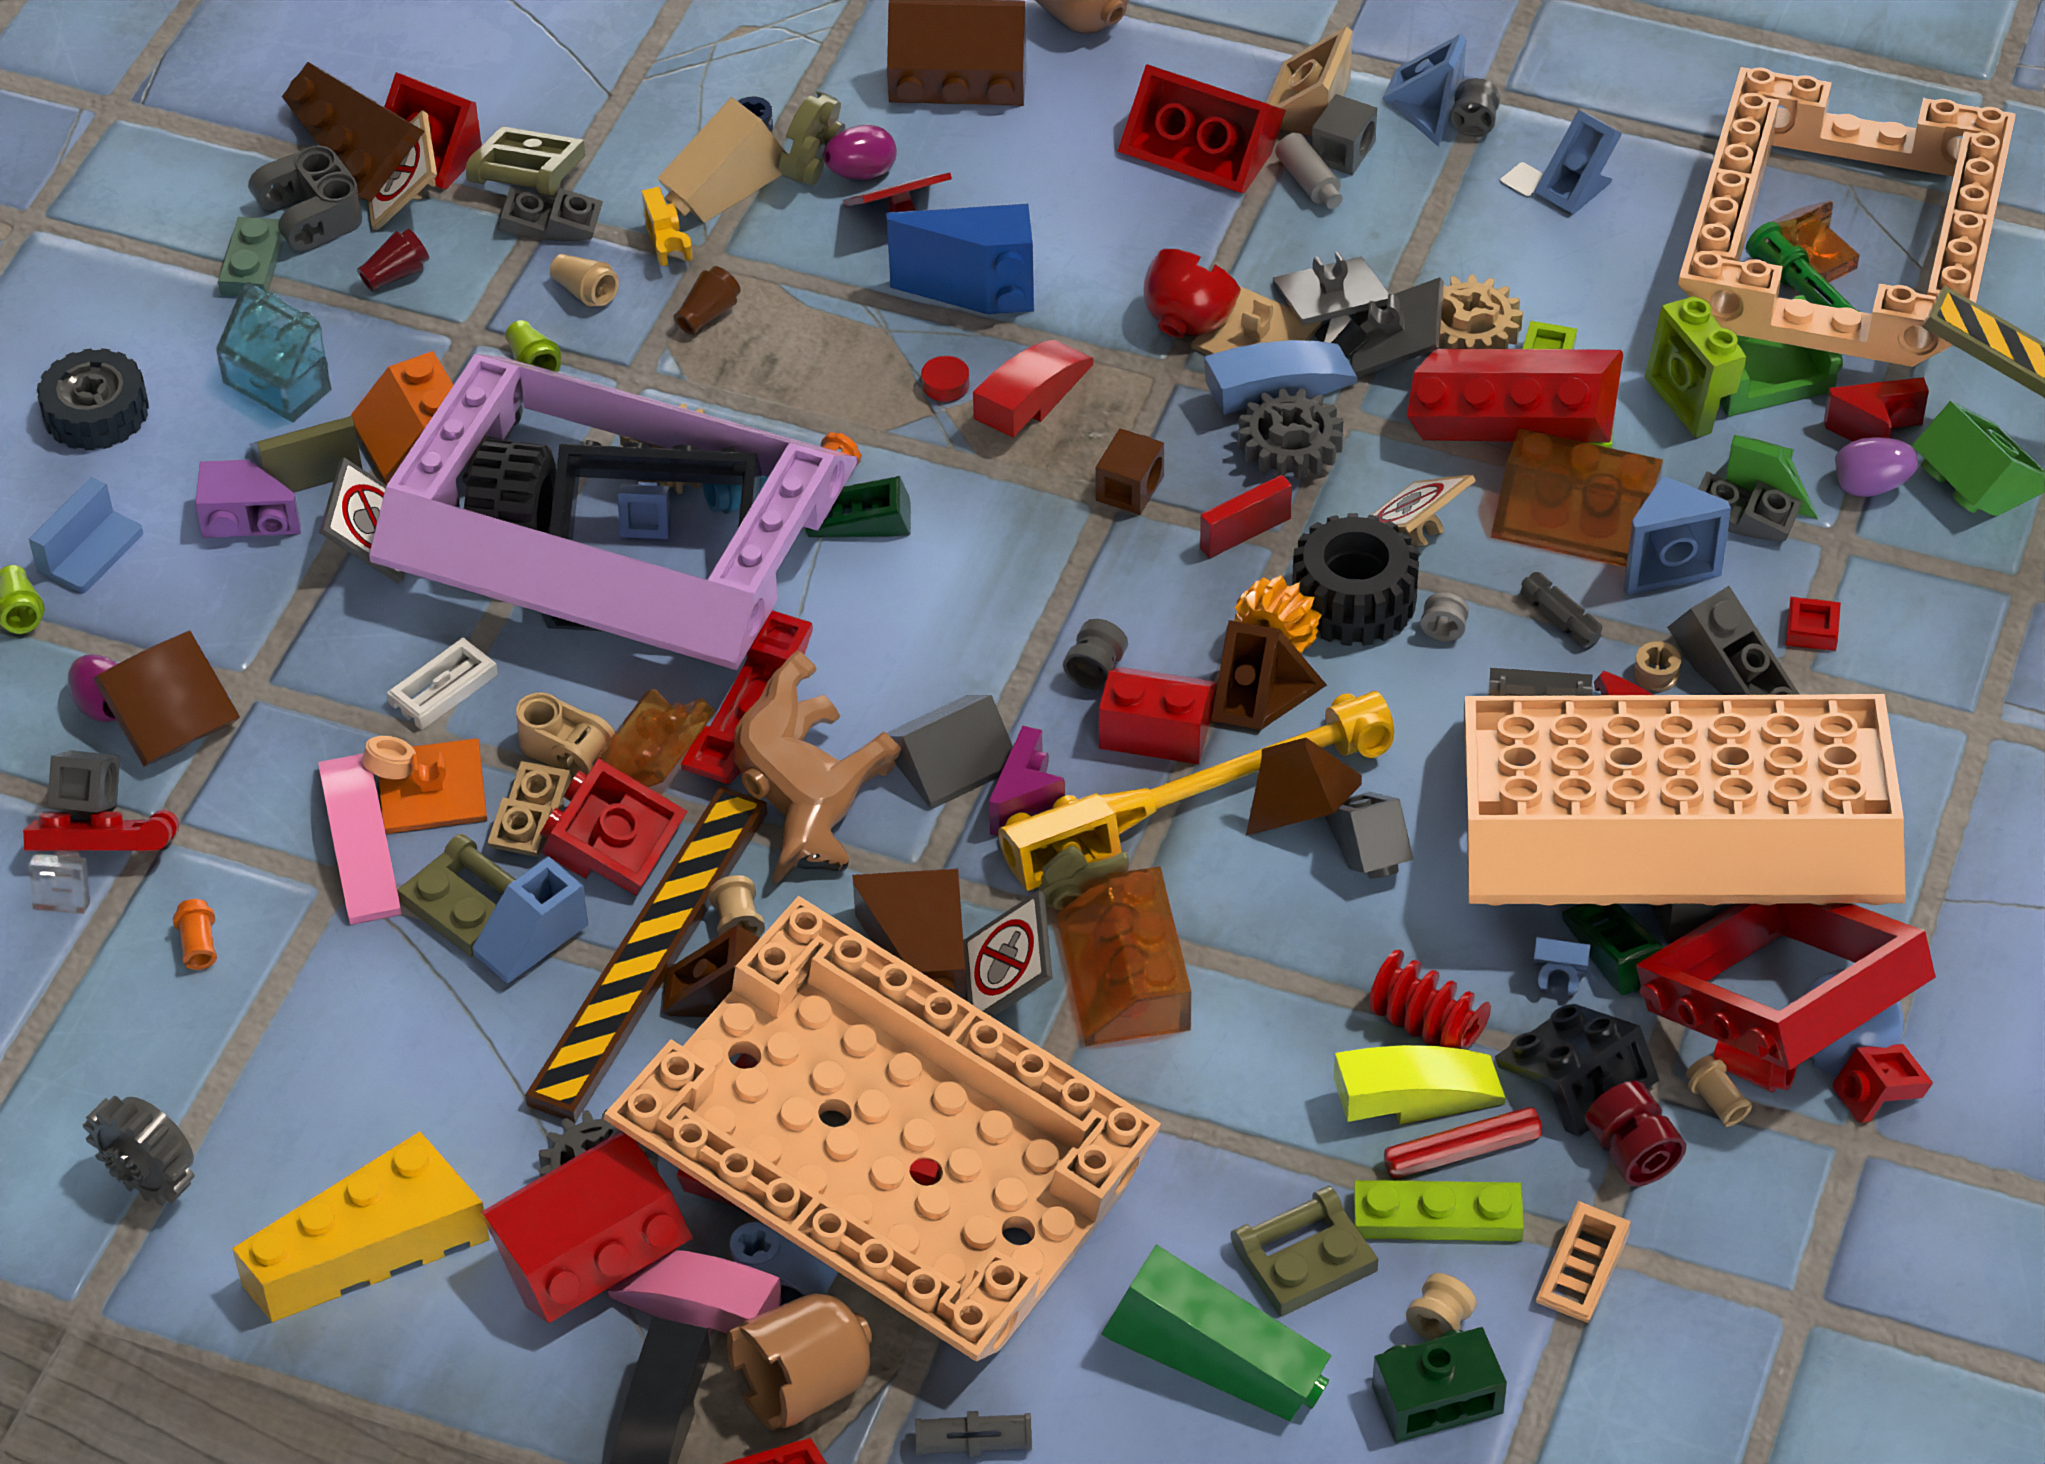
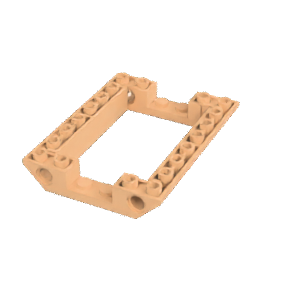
M1740 67L1678 282L1680 288L1689 297L1695 296L1707 301L1711 306V314L1715 317L1717 323L1722 328L1729 329L1739 336L1911 367L1953 346L1922 326L1936 296L1944 285L1976 303L2016 114L2003 112L1994 107L1979 108L1956 104L1947 99L1932 100L1923 98L1917 128H1911L1897 122L1882 123L1859 119L1850 114L1836 115L1827 113L1832 82L1820 81L1811 76L1796 77L1773 73L1765 68L1749 69ZM1778 146L1953 177L1927 295L1916 293L1910 287L1903 285L1879 284L1872 314L1862 313L1852 308H1834L1812 304L1802 299L1790 300L1779 298L1783 266L1767 264L1756 259L1740 262L1771 147Z

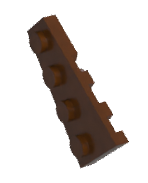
M310 62L305 64L281 96L317 144L328 147L335 152L355 178L359 197L369 202H372L425 132L423 129L408 122L403 117L383 107L375 100L360 93L350 85Z

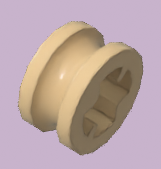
M1652 641L1638 649L1635 658L1636 665L1634 667L1636 682L1644 689L1653 692H1664L1672 689L1679 680V669L1682 662L1681 654L1677 648L1662 641ZM1656 664V668L1653 669L1649 665ZM1660 664L1667 667L1666 669L1659 670Z

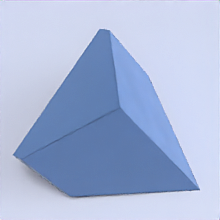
M1462 34L1396 68L1383 97L1395 110L1438 147L1450 121L1451 110L1455 104L1456 89L1464 81L1467 40Z

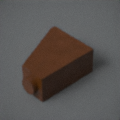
M958 868L852 875L855 916L871 941L967 1001Z

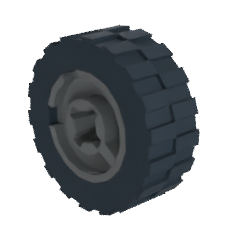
M90 348L83 349V351L78 353L72 352L65 355L66 357L61 360L57 359L51 364L48 371L45 370L41 375V383L37 385V398L45 428L49 435L52 434L55 441L60 444L65 443L69 448L94 450L95 448L103 447L105 449L113 447V444L122 443L128 440L131 434H136L141 429L142 422L147 419L149 401L141 369L138 370L137 363L133 359H128L126 354L119 351L116 353L105 348H101V350H92Z

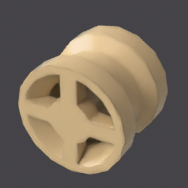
M1434 1273L1429 1275L1422 1287V1298L1413 1300L1406 1312V1319L1411 1328L1428 1341L1434 1340L1448 1331L1461 1330L1460 1321L1470 1318L1477 1306L1476 1297L1458 1279L1447 1274Z

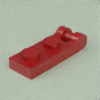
M159 810L152 814L148 820H123L122 813L98 812L91 814V820H71V814L68 812H46L39 814V820H34L23 830L24 851L160 850L176 836L180 824L176 815L168 810Z

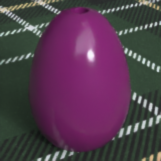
M858 125L848 128L830 139L824 148L823 159L826 166L837 175L856 180H870L890 170L896 160L897 149L893 137L885 129L875 125Z
M95 654L81 656L71 664L67 678L68 688L73 701L82 713L96 721L113 722L116 721V718L93 679L98 674L118 663L105 656Z

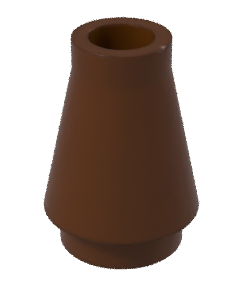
M713 266L709 271H702L682 306L674 314V321L684 332L695 335L700 328L736 305V297L741 292L738 282L729 272L718 266Z

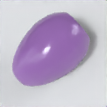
M1873 437L1853 441L1842 447L1835 456L1838 481L1841 489L1852 496L1870 497L1883 494L1902 485L1915 473L1918 468L1917 454L1912 446L1896 439Z

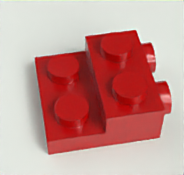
M598 758L588 775L580 770L575 775L563 796L571 801L566 810L562 812L555 807L540 832V835L547 839L541 853L585 879L593 870L637 896L688 811Z

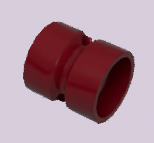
M1630 1081L1612 1087L1602 1094L1586 1113V1125L1605 1151H1609V1158L1628 1185L1635 1187L1644 1186L1661 1179L1680 1163L1686 1153L1687 1144L1669 1118L1662 1116V1109L1642 1082Z

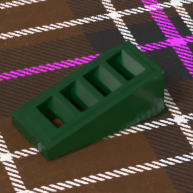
M896 476L844 486L832 506V517L825 518L818 531L806 528L808 537H890L910 534L911 502L901 477ZM845 508H851V513L845 514Z
M1579 904L1562 911V919L1579 943L1590 945V958L1617 992L1621 995H1626L1641 989L1636 965L1664 948L1659 941L1619 904L1606 906ZM1608 918L1609 920L1594 927L1592 926V924Z

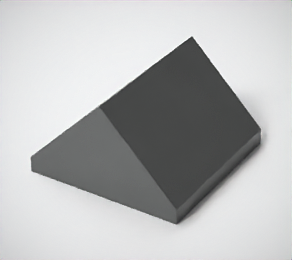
M966 695L887 732L901 748L898 758L894 760L897 767L931 810L999 778L1013 748L992 695Z

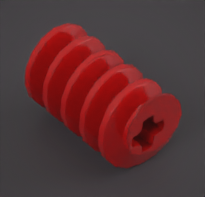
M1400 949L1394 950L1381 965L1373 982L1369 997L1371 1011L1377 1016L1387 1014V1019L1394 1026L1405 1025V1030L1413 1037L1423 1035V1041L1428 1046L1465 1050L1470 1048L1487 1025L1491 1012L1490 1003L1486 1001L1476 1011H1473L1472 1007L1475 1001V994L1473 992L1466 991L1456 1001L1454 999L1458 987L1456 982L1450 980L1440 990L1436 989L1440 977L1439 972L1430 970L1421 980L1419 975L1422 963L1415 959L1402 969L1404 952Z

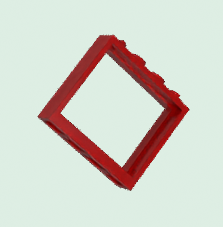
M1778 903L1774 905L1735 904L1636 965L1641 983L1640 996L1644 997L1649 1012L1788 1070L1793 1069L1936 978L1925 930L1852 903H1829L1826 905H1814L1811 903ZM1781 935L1855 963L1780 1011L1707 982Z

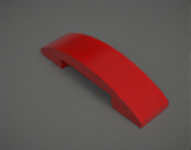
M771 611L747 652V660L710 726L702 724L681 762L682 770L725 784L731 783L741 773L733 760L735 753L734 730L744 714L758 701L768 680L775 671L797 650L805 655L813 631L812 622Z

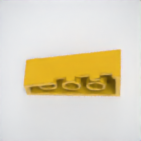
M419 1131L239 1243L232 1250L242 1287L270 1321L275 1322L341 1296V1289L366 1281L373 1285L391 1278V1270L421 1260L423 1265L444 1258V1250L469 1242L470 1247H473L490 1239L487 1225L480 1213L484 1210L483 1202Z

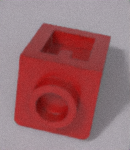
M1895 1044L1887 1048L1873 1046L1857 1047L1834 1080L1832 1086L1859 1123H1864L1872 1120L1885 1101L1923 1098L1933 1082L1904 1044Z

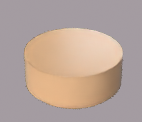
M376 736L366 742L362 764L368 771L377 776L387 779H403L412 773L411 756L416 754L410 744L402 739L392 736Z

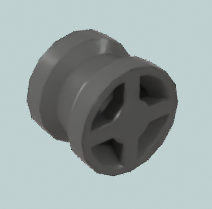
M1472 78L1461 82L1455 92V104L1451 110L1450 121L1453 127L1464 135L1473 137L1486 135L1495 126L1496 111L1500 103L1499 90L1494 84L1485 79Z

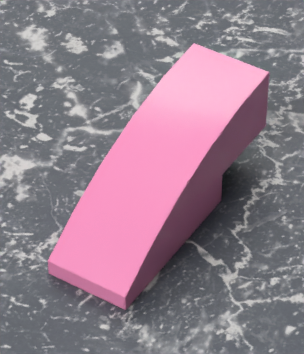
M681 1250L669 1252L613 1285L608 1290V1297L658 1318L708 1328V1334L711 1333L712 1329L727 1334L730 1330L740 1326L744 1321L775 1309L782 1304L780 1277L726 1259Z

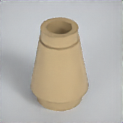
M559 254L554 258L550 266L551 278L587 306H605L613 300L618 291V276L606 262Z

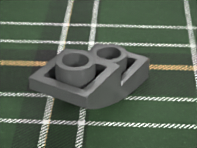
M510 186L497 230L542 240H589L593 237L603 201L562 188H558L554 200Z
M1708 471L1698 488L1701 491L1728 501L1731 507L1728 532L1767 540L1786 541L1803 502L1759 480L1751 492Z

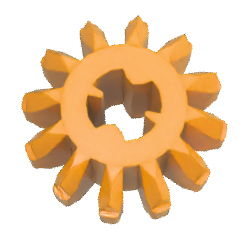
M1282 575L1271 581L1265 577L1255 581L1248 591H1245L1239 597L1237 605L1234 607L1237 611L1234 621L1280 629L1301 654L1305 648L1308 649L1316 640V635L1319 632L1317 625L1319 624L1321 614L1311 608L1314 597L1303 596L1299 592L1300 582L1288 586Z

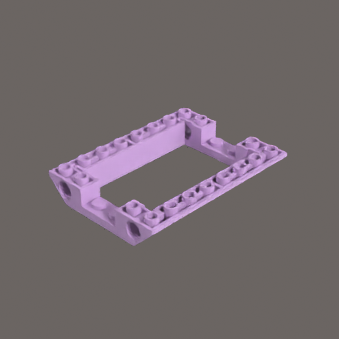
M474 354L387 484L369 553L370 562L737 670L778 601L776 571L802 527L819 530L857 464V457L501 356ZM522 402H524V408L667 449H672L675 445L687 444L696 446L701 451H721L726 447H734L735 452L757 453L762 476L769 477L708 580L459 508L456 478L484 435L504 440L516 421L515 413Z

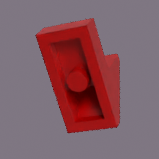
M1924 377L1829 388L1823 421L1825 428L1852 442L1862 438H1889L1891 428L1923 425L1929 389Z

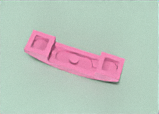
M363 753L318 762L350 925L402 915L374 775L363 766Z

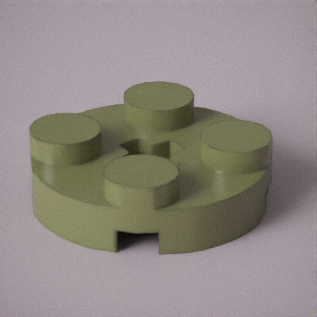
M816 91L817 97L809 95L797 110L786 134L787 138L794 140L790 154L781 151L780 172L783 176L811 186L818 182L823 172V152L826 144L835 135L845 130V124L838 121L841 102L837 98L821 91Z

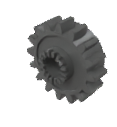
M113 1096L110 1100L105 1098L86 1117L87 1121L83 1124V1128L89 1135L85 1139L87 1143L98 1149L99 1152L95 1157L97 1160L105 1162V1167L110 1168L109 1174L112 1177H117L116 1179L119 1182L123 1180V1184L130 1192L136 1188L145 1201L149 1202L154 1198L159 1205L163 1206L167 1201L172 1204L191 1185L190 1181L195 1177V1174L189 1169L194 1161L192 1148L178 1126L151 1103L137 1097H126L121 1101L118 1096Z

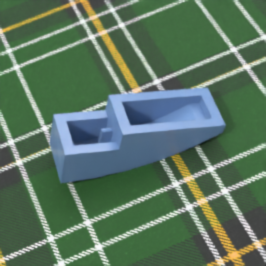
M1299 340L1264 342L1204 356L1205 382L1223 415L1247 408L1249 402L1261 403V394L1267 393L1273 399L1278 398L1279 390L1285 388L1289 396H1296L1299 389H1305L1306 398L1312 399L1319 394L1324 395L1357 383V376L1340 346L1334 343Z

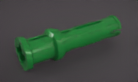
M1775 221L1761 225L1750 236L1745 247L1746 253L1753 259H1760L1767 264L1783 266L1780 283L1789 284L1800 295H1804L1809 303L1834 308L1855 309L1809 264L1808 252L1801 246H1793L1782 235V227Z

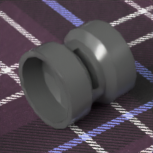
M1098 618L1089 619L1083 624L1077 635V644L1068 651L1063 662V668L1067 676L1076 684L1087 689L1098 690L1105 687L1109 671L1115 669L1114 664L1121 661L1128 647V639L1124 632L1115 624Z

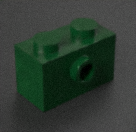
M1483 1326L1467 1331H1448L1434 1340L1412 1346L1400 1344L1387 1349L1382 1354L1374 1355L1372 1388L1395 1443L1504 1413L1507 1381Z

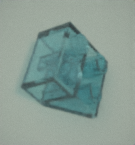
M250 282L246 283L240 290L216 347L222 381L224 384L293 423L332 390L328 372V361L325 356L322 340V328L319 321L310 313L301 312L283 302L276 294L265 292Z

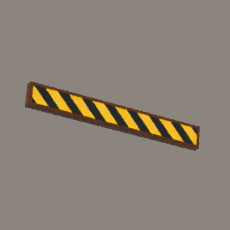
M722 786L719 787L526 1092L527 1106L562 1119L567 1118L576 1123L666 978L668 969L674 965L711 904L708 892L711 886L718 880L730 875L768 814L767 802Z

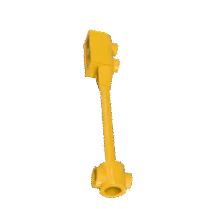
M1372 691L1358 697L1346 693L1338 696L1332 702L1331 707L1326 709V725L1267 747L1306 737L1321 748L1334 744L1338 752L1343 756L1358 751L1364 757L1375 758L1384 754L1393 743V718L1386 701L1379 692ZM1264 748L1152 789L1142 788L1103 795L1093 793L1080 799L1072 795H1066L1059 798L1054 803L1052 809L1033 816L1027 813H1016L1007 820L1005 826L998 830L999 842L1006 863L1023 887L1029 891L1040 887L1042 884L1041 876L1044 873L1043 868L1045 865L1070 846L1077 847L1083 853L1087 863L1102 861L1120 854L1122 851L1119 835L1154 814L1158 808L1259 772L1262 749Z

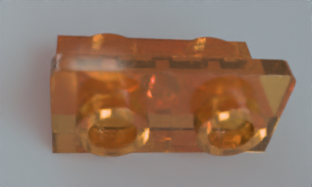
M656 689L646 691L599 752L597 759L603 760L648 788L664 782L716 711L703 698L681 705L679 702L670 705Z

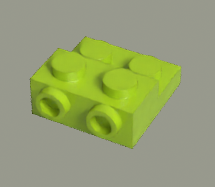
M1692 296L1661 306L1644 377L1692 435L1698 438L1712 433L1720 399L1737 393L1747 356L1737 344L1738 338L1736 334L1729 329L1722 328L1717 323L1715 317L1711 314L1710 304L1701 298Z

